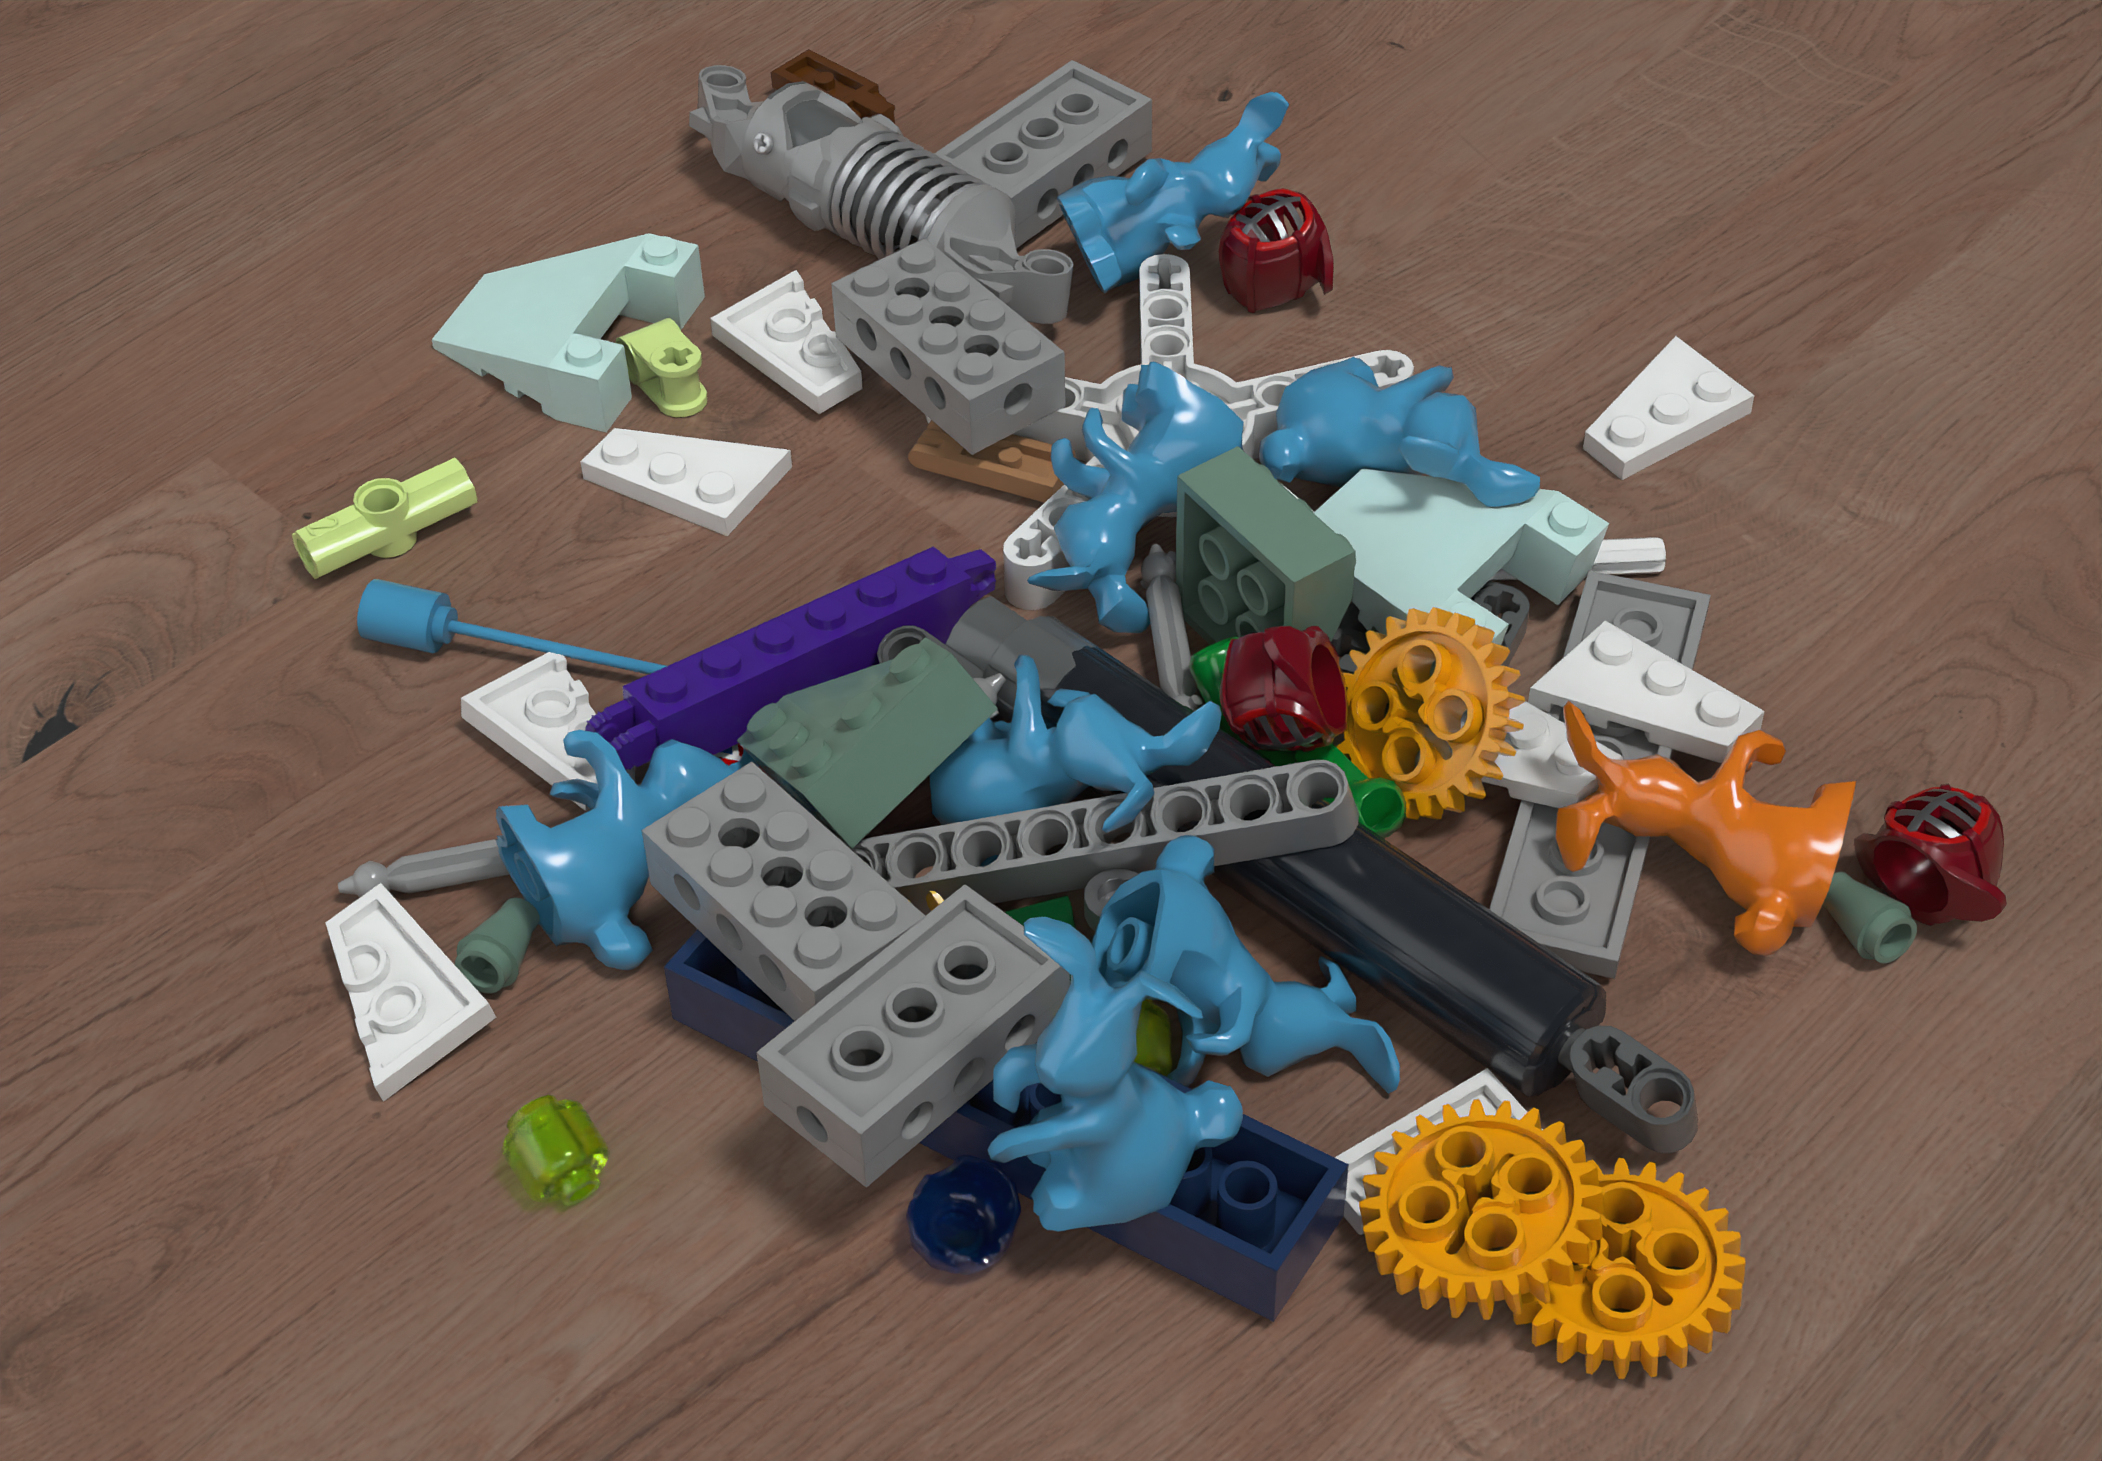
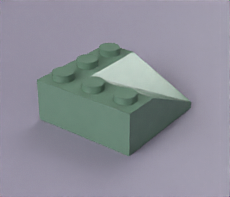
M1239 446L1178 475L1176 584L1181 596L1184 620L1210 645L1229 637L1236 636L1240 638L1251 633L1264 632L1266 628L1291 626L1300 631L1310 626H1319L1327 634L1331 642L1353 598L1356 551L1347 538L1341 534H1336L1313 513L1310 506L1304 500L1297 499L1274 478L1266 466L1255 462Z
M925 637L919 644L911 645L902 650L892 660L783 696L777 703L764 706L753 715L747 725V731L736 741L774 782L781 786L783 790L827 829L853 849L998 708L952 653Z

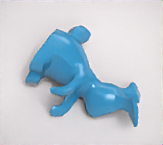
M1269 92L1251 99L1244 109L1239 125L1228 136L1205 146L1189 163L1174 162L1162 158L1148 159L1136 169L1131 178L1117 176L1092 178L1056 197L1084 260L1103 293L1139 279L1141 263L1151 256L1163 254L1170 244H1173L1178 250L1193 248L1201 240L1198 228L1201 221L1207 215L1211 214L1228 219L1244 206L1257 180L1266 182L1280 165L1281 153L1278 148L1264 142V140L1280 127L1289 107V103L1281 94Z
M1352 357L1338 363L1313 369L1285 387L1276 412L1277 430L1260 441L1259 459L1261 464L1270 470L1275 479L1291 482L1296 477L1301 480L1343 487L1361 469L1413 475L1427 474L1432 477L1446 478L1466 484L1476 498L1488 507L1521 503L1535 496L1540 490L1539 476L1516 465L1491 461L1480 455L1476 408L1464 395L1442 393L1447 390L1454 379L1452 367L1441 365L1411 376L1384 390L1378 387L1373 371L1360 358Z
M1157 362L1141 365L1138 384H1128L1127 388L1123 390L1121 420L1139 432L1127 451L1106 435L1102 427L1103 419L1099 408H1090L1082 426V433L1086 447L1105 468L1088 466L1076 459L1073 455L1072 444L1066 438L1059 439L1052 445L1050 457L1054 474L1068 489L1090 500L1068 505L1054 526L1059 544L1070 567L1046 570L1030 576L1027 580L1029 584L1052 591L1088 588L1095 598L1099 624L1115 633H1142L1150 625L1146 602L1126 583L1125 574L1135 555L1136 534L1162 513L1177 512L1178 475L1237 446L1243 450L1242 433L1244 421L1221 399Z
M1019 655L1014 663L1017 672V691L1012 722L998 721L993 723L989 717L929 775L932 813L941 825L1070 803L1082 791L1092 786L1103 791H1123L1128 795L1104 821L1102 830L1105 833H1109L1132 823L1155 794L1152 783L1146 777L1147 775L1163 766H1189L1207 752L1219 730L1221 720L1220 706L1209 701L1184 718L1164 736L1154 737L1140 726L1127 720L1098 695H1090L1088 692L1059 689L1047 702L1064 708L1057 723V727L1047 730L1041 715L1038 669L1033 658L1028 655ZM999 855L988 857L979 867L990 865Z
M584 730L568 732L563 739L567 755L586 758L595 770L597 784L578 778L556 782L553 784L549 795L579 802L588 806L590 810L570 821L550 828L537 821L529 805L499 806L496 809L497 823L503 834L497 835V839H495L500 858L524 899L531 903L538 911L540 916L539 925L556 947L575 942L584 943L591 948L595 957L605 966L621 970L634 969L643 962L653 949L646 933L640 927L633 925L627 917L630 909L643 895L649 878L641 830L750 762L759 767L745 749L740 761L727 765L720 758L701 748L670 739L654 749L642 784L637 785L626 772L616 749L601 735Z
M1193 835L1180 836L1170 841L1160 853L1156 861L1155 870L1141 872L1121 884L1104 906L1092 946L1095 950L1098 970L1112 988L1123 987L1142 970L1176 986L1202 1010L1203 1019H1195L1176 1008L1182 1031L1181 1057L1177 1069L1168 1074L1167 1078L1188 1087L1196 1078L1206 1054L1224 1056L1238 1048L1242 1062L1248 1068L1268 1077L1309 1057L1337 1047L1351 1052L1367 1073L1388 1094L1397 1089L1400 1081V1066L1391 1039L1377 1022L1352 1018L1348 1015L1356 1011V996L1338 964L1320 956L1318 961L1320 969L1329 982L1327 987L1320 989L1296 981L1273 982L1269 974L1252 957L1235 934L1224 909L1210 894L1204 883V878L1214 873L1215 849L1207 841ZM1153 997L1147 998V999H1150V1000H1158V1001H1161V1002L1170 1004V1003H1168V1002H1166V1001H1163V1000H1160V999H1156V998H1153Z
M1048 917L1030 918L1024 922V935L1071 974V984L1061 1007L1038 1037L1037 1044L1010 1048L994 1066L993 1099L994 1102L1003 1108L1015 1113L1019 1105L1020 1092L1029 1085L1042 1083L1051 1092L1061 1094L1062 1102L1040 1110L1030 1124L1000 1133L990 1143L988 1148L991 1160L1005 1163L1028 1155L1027 1157L1032 1163L1045 1167L1046 1171L1036 1185L1031 1197L1034 1200L1033 1212L1039 1216L1043 1228L1059 1232L1083 1227L1124 1223L1168 1207L1182 1181L1194 1151L1201 1147H1216L1233 1139L1242 1123L1243 1108L1231 1086L1208 1080L1197 1088L1183 1093L1157 1073L1134 1062L1137 1055L1136 1029L1142 1001L1149 997L1166 1001L1195 1019H1203L1202 1010L1176 986L1142 970L1123 987L1112 988L1098 970L1095 950L1089 939L1068 923Z

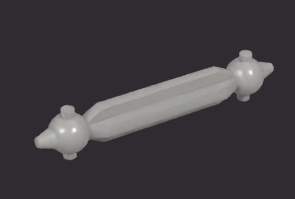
M1154 544L1151 546L1149 555L1142 563V579L1140 583L1143 588L1147 589L1146 598L1160 687L1168 696L1183 706L1196 711L1202 705V699L1198 695H1194L1196 692L1195 680L1188 667L1191 656L1178 585L1174 582L1176 578V553L1173 551L1164 553L1160 545Z
M493 839L403 856L387 868L380 863L368 861L360 865L352 876L339 882L338 889L339 893L362 897L381 883L388 891L391 889L410 894L509 875L500 858L496 840Z

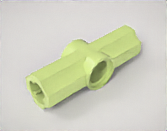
M452 458L403 482L390 478L374 479L357 489L354 493L353 505L297 530L292 534L295 549L300 555L305 568L314 579L370 553L381 558L396 557L412 549L417 540V531L477 503L475 487L471 483L465 468L456 458Z

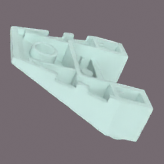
M648 233L484 274L432 338L433 348L482 377L490 373L502 380L505 390L517 398L526 394L541 403L542 412L555 420L607 433L631 400L632 395L624 345L601 340V338L618 315L650 323L671 318L681 330L705 298L699 246L670 237Z
M1361 469L1314 512L1336 534H1341L1347 538L1356 551L1352 602L1360 610L1358 620L1368 631H1378L1381 634L1387 635V617L1392 616L1406 621L1409 609L1414 608L1430 613L1432 607L1453 614L1456 612L1475 619L1476 625L1495 632L1492 643L1498 645L1502 644L1509 624L1470 598L1500 569H1503L1559 605L1585 579L1588 571L1592 570L1609 526L1607 521L1555 490L1540 489L1535 496L1524 502L1500 507H1488L1476 498L1466 484L1446 478ZM1436 660L1432 663L1430 677L1434 673Z

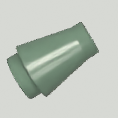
M1845 872L1834 873L1822 906L1828 910L1859 955L1864 959H1875L1879 963H1889L1902 956L1913 943L1917 933V924L1911 918L1909 907L1855 881Z
M510 898L505 901L496 913L459 941L456 950L455 966L479 992L494 993L515 982L532 933L540 922V916L536 908L524 899Z

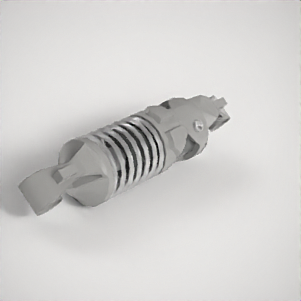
M713 65L705 67L700 71L698 76L697 109L689 114V126L705 135L711 142L713 154L723 171L748 179L753 186L780 202L785 198L789 201L790 209L796 218L808 228L814 231L826 228L834 234L841 236V238L849 240L850 243L862 247L865 252L876 255L879 260L895 253L894 250L899 246L900 250L905 248L914 237H917L918 241L925 238L1026 321L1053 324L1066 318L1073 262L1066 254L1050 249L1030 251L1025 256L1018 255L1015 247L1016 208L1008 194L982 182L981 179L939 158L938 155L925 150L922 146L909 141L908 138L903 136L899 127L882 114L861 119L847 104L804 81L787 83L771 93L765 101L751 102L746 86V76L740 69L726 65ZM935 177H939V184L937 185ZM953 186L954 192L948 195V187Z

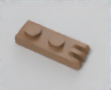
M931 420L927 429L919 437L918 444H915L908 454L909 462L916 468L1041 502H1046L1064 485L1053 471L1050 457L1052 444L1014 434L972 455Z

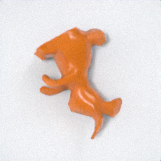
M1570 701L1563 706L1567 741L1576 761L1581 768L1595 775L1598 781L1596 792L1579 802L1558 808L1555 838L1565 868L1571 872L1583 869L1596 842L1602 822L1619 827L1635 836H1668L1695 859L1710 868L1729 899L1747 910L1735 917L1734 936L1737 943L1750 953L1763 956L1774 954L1786 943L1793 927L1810 928L1832 882L1843 843L1856 781L1821 785L1815 791L1812 803L1808 808L1786 807L1759 801L1744 790L1745 777L1755 761L1768 765L1781 763L1786 750L1783 741L1761 730L1738 736L1713 777L1697 782L1686 774L1675 761L1658 754L1639 759L1616 760L1605 756L1598 749L1592 729L1581 710Z

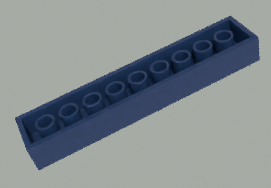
M698 929L664 966L672 1018L757 1062L756 1052L795 1022ZM1138 1064L1139 1066H1141V1067L1144 1068V1069H1147V1070H1149V1071H1152V1072H1154V1073H1157V1072H1155V1071H1153V1070H1150V1069H1148V1068H1146V1067H1144V1066ZM1157 1073L1164 1080L1170 1083L1173 1087H1175L1183 1093H1187L1192 1090L1176 1081H1173ZM992 1080L919 1143L1033 1200L1031 1195L1046 1171L1045 1167L1032 1163L1027 1157L1028 1155L1005 1163L991 1160L988 1148L990 1143L1000 1133L1028 1125L1040 1110L1062 1102L1061 1094L1051 1092L1042 1083L1029 1085L1020 1092L1017 1111L1012 1113L994 1102ZM1243 1114L1241 1126L1233 1139L1216 1147H1201L1194 1151L1182 1181L1168 1207L1128 1222L1086 1228L1274 1322L1344 1217L1349 1164Z

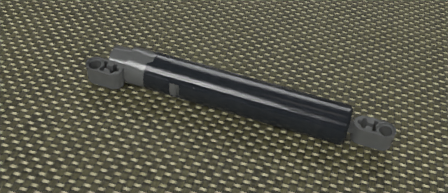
M992 596L976 602L962 615L953 627L946 645L924 629L916 626H902L893 629L885 635L879 644L877 653L879 663L894 659L905 648L919 644L926 637L952 653L972 678L985 679L1001 673L1006 681L997 693L995 706L998 708L999 714L992 719L995 722H1012L1017 691V672L1014 663L1019 655H1028L1033 658L1038 669L1041 715L1047 730L1057 727V723L1064 708L1047 702L1059 689L1088 692L1090 695H1098L1127 720L1140 726L1154 737L1164 736L1179 722L1194 712L1055 617L1039 616L1032 620H1026ZM1219 728L1207 752L1189 766H1163L1146 777L1152 783L1153 788L1276 766ZM1092 786L1088 787L1104 797L1125 793L1123 791H1103ZM1321 799L1314 803L1311 808L1321 809L1329 806L1331 803ZM1267 810L1250 812L1243 820L1252 821L1260 818ZM1199 821L1185 823L1178 828L1177 832L1189 831L1198 825ZM1358 822L1353 835L1344 842L1334 846L1214 866V873L1212 875L1527 1097L1539 1096L1543 1092L1558 1086L1573 1072L1580 1099L1590 1109L1646 1148L1659 1153H1672L1682 1150L1694 1139L1698 1131V1114L1695 1093L1690 1079L1681 1070L1622 1030L1612 1026L1600 1025L1606 1013V991L1601 984L1360 822ZM1615 1065L1618 1066L1619 1074L1612 1070ZM1598 1068V1072L1596 1074L1593 1073V1070ZM1660 1101H1671L1681 1107L1674 1115L1666 1118H1657L1646 1112L1650 1106Z

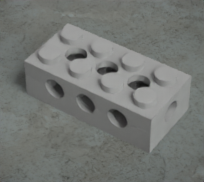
M1071 60L934 154L952 163L954 166L967 171L968 174L981 179L982 182L1009 195L1016 208L1015 247L1018 248L1063 215L1056 198L1057 196L1092 178L1118 176L1152 152V99ZM935 177L937 185L939 184V177ZM953 186L948 187V195L954 192Z
M925 238L831 283L836 338L970 454L973 455L1066 406L1065 352Z
M753 762L745 765L641 830L651 885L794 1021L925 917L920 910Z
M964 884L756 1052L764 1106L867 1188L993 1080L994 1066L1010 1048L1031 1045L1037 1042L1040 1034L1061 1007L1070 987V973L1024 935L1023 925Z

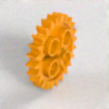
M1432 607L1430 613H1426L1412 608L1408 611L1406 621L1392 616L1386 618L1387 635L1371 630L1366 632L1367 642L1371 649L1367 654L1353 649L1349 652L1357 669L1354 674L1343 673L1346 687H1348L1347 729L1341 733L1344 734L1345 740L1336 747L1369 779L1381 777L1394 781L1399 786L1406 800V818L1418 820L1420 816L1439 820L1442 819L1444 809L1458 813L1464 812V795L1481 800L1484 799L1486 794L1481 782L1484 776L1498 780L1503 778V774L1495 760L1498 754L1515 756L1517 752L1504 740L1507 732L1523 730L1524 724L1509 718L1510 709L1525 702V697L1508 692L1507 687L1515 682L1521 674L1519 670L1502 665L1508 657L1510 650L1508 647L1492 643L1495 634L1493 630L1476 625L1475 619L1456 612L1453 614ZM1436 660L1434 673L1430 677L1432 663ZM1389 702V709L1387 715L1384 717V711L1387 703ZM1467 709V719L1461 728V718ZM1420 750V759L1415 768V758Z
M1475 1099L1470 1106L1469 1116L1459 1118L1456 1111L1449 1104L1443 1105L1442 1115L1444 1122L1434 1125L1422 1115L1415 1117L1418 1130L1416 1137L1412 1138L1398 1131L1393 1132L1391 1135L1395 1154L1387 1152H1376L1374 1154L1377 1174L1364 1175L1362 1181L1366 1199L1359 1201V1208L1368 1252L1375 1253L1378 1272L1381 1275L1394 1274L1396 1289L1400 1295L1406 1294L1418 1287L1422 1308L1426 1310L1435 1305L1442 1296L1449 1299L1451 1316L1453 1318H1458L1468 1302H1478L1483 1319L1490 1320L1495 1301L1505 1300L1509 1309L1515 1315L1522 1314L1521 1295L1530 1292L1538 1300L1547 1304L1551 1301L1548 1284L1550 1279H1554L1567 1286H1572L1575 1283L1573 1262L1591 1264L1593 1260L1591 1241L1601 1240L1603 1235L1601 1214L1605 1213L1602 1187H1599L1596 1162H1586L1585 1146L1581 1139L1566 1142L1564 1123L1558 1121L1542 1130L1539 1109L1532 1108L1520 1120L1513 1119L1510 1101L1506 1100L1499 1106L1495 1116L1485 1115L1482 1103L1479 1099ZM1535 1191L1539 1192V1193H1537V1194H1529V1195L1525 1194V1193H1527V1192H1535ZM1427 1220H1438L1432 1223H1423ZM1495 1247H1505V1249L1500 1251H1488Z
M1618 1158L1613 1174L1604 1175L1597 1165L1599 1187H1602L1605 1213L1601 1214L1602 1239L1591 1241L1593 1257L1591 1264L1573 1262L1577 1265H1573L1575 1283L1572 1286H1567L1554 1279H1550L1548 1284L1551 1301L1547 1304L1538 1300L1530 1292L1521 1295L1522 1314L1515 1315L1513 1313V1321L1516 1325L1532 1323V1343L1535 1346H1540L1556 1339L1557 1361L1561 1364L1569 1360L1576 1352L1585 1354L1587 1374L1593 1375L1599 1368L1602 1360L1613 1361L1618 1379H1625L1630 1362L1640 1361L1648 1375L1656 1377L1658 1358L1665 1355L1679 1368L1687 1367L1688 1344L1708 1354L1712 1351L1713 1331L1728 1334L1731 1328L1732 1310H1740L1746 1264L1745 1258L1740 1256V1232L1727 1231L1729 1212L1726 1208L1708 1211V1189L1704 1187L1688 1195L1683 1193L1684 1174L1681 1172L1674 1174L1663 1183L1656 1180V1165L1653 1162H1649L1639 1176L1630 1175L1624 1158ZM1614 1222H1625L1627 1224H1619ZM1673 1266H1674V1267H1679V1268H1683V1269L1674 1270V1269H1669V1268H1666V1267H1673ZM1623 1308L1631 1310V1312L1621 1313L1612 1309Z

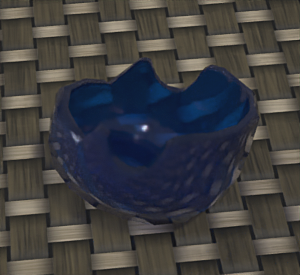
M971 1155L958 1156L947 1168L934 1174H926L913 1192V1199L909 1202L906 1212V1223L911 1246L931 1267L939 1271L971 1275L991 1267L1008 1252L1019 1226L1021 1205L1016 1183L997 1163Z

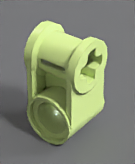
M666 318L616 339L615 343L624 345L629 380L634 385H638L658 406L662 413L672 417H687L695 415L707 405V391L699 381L698 369L702 364L701 351L681 332L674 320Z

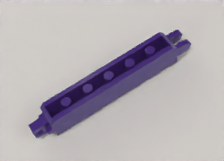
M933 546L622 686L623 700L604 708L603 712L598 711L596 715H592V718L587 720L585 731L596 732L616 749L625 770H631L633 766L639 767L649 762L654 749L670 739L701 748L715 755L738 744L736 740L746 732L750 719L764 706L777 703L783 696L880 664L877 655L879 644L885 635L893 629L902 626H916L924 629L946 645L953 627L970 606L995 590L996 579L994 572L996 570V561L982 549L947 558Z

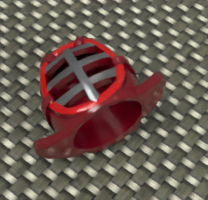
M1285 188L1249 196L1247 203L1229 219L1220 236L1218 249L1219 263L1224 286L1228 294H1232L1240 304L1247 307L1248 312L1255 313L1257 310L1276 307L1292 299L1297 300L1303 297L1305 292L1318 282L1324 295L1333 290L1334 272L1332 249L1326 226L1312 202L1304 194ZM1298 207L1301 213L1303 214V221L1301 220L1298 212L1296 211V208ZM1284 215L1294 230L1290 237L1284 223Z
M1291 626L1266 628L1264 632L1251 633L1238 639H1231L1226 652L1222 673L1220 703L1222 713L1231 730L1247 743L1250 749L1268 751L1302 750L1305 753L1332 744L1333 738L1347 729L1348 702L1345 677L1341 671L1339 656L1327 634L1319 626H1310L1302 631Z
M1949 783L1941 784L1940 787H1932L1913 794L1901 802H1892L1887 807L1884 824L1876 835L1863 833L1854 839L1855 853L1864 874L1874 885L1883 888L1889 897L1907 905L1912 919L1920 923L1933 926L1935 924L1951 922L1953 919L1983 922L1994 919L2007 905L2005 894L1997 887L2003 860V826L1998 811L1984 796L1974 795L1968 791L1950 787Z

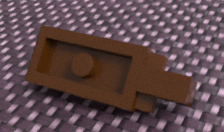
M809 49L770 72L772 88L776 90L787 83L804 81L844 102L861 119L882 114L895 124V105L886 101V98L879 93L878 84Z

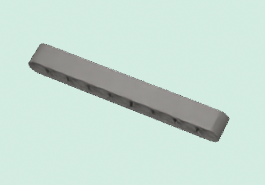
M1311 760L1153 788L1155 794L1132 823L1109 833H1105L1102 830L1104 821L1126 799L1127 793L862 839L853 849H850L918 910L927 915L931 912L926 902V895L929 891H935L940 894L945 901L964 884L994 904L1083 889L1095 875L1110 869H1128L1137 873L1155 870L1156 861L1164 846L1170 841L1185 835L1197 836L1213 846L1215 849L1214 866L1330 847L1344 842L1353 835L1358 826L1359 812L1344 771L1337 764L1327 760ZM1324 798L1335 799L1327 807L1321 809L1311 808L1318 800ZM1267 810L1260 818L1252 821L1243 820L1250 812ZM1199 821L1198 825L1186 832H1177L1178 828L1183 824ZM1132 833L1125 841L1110 844L1118 835ZM1065 844L1057 853L1045 855L1051 847ZM999 855L990 865L979 867L988 857ZM933 866L932 870L925 876L915 878L922 869Z

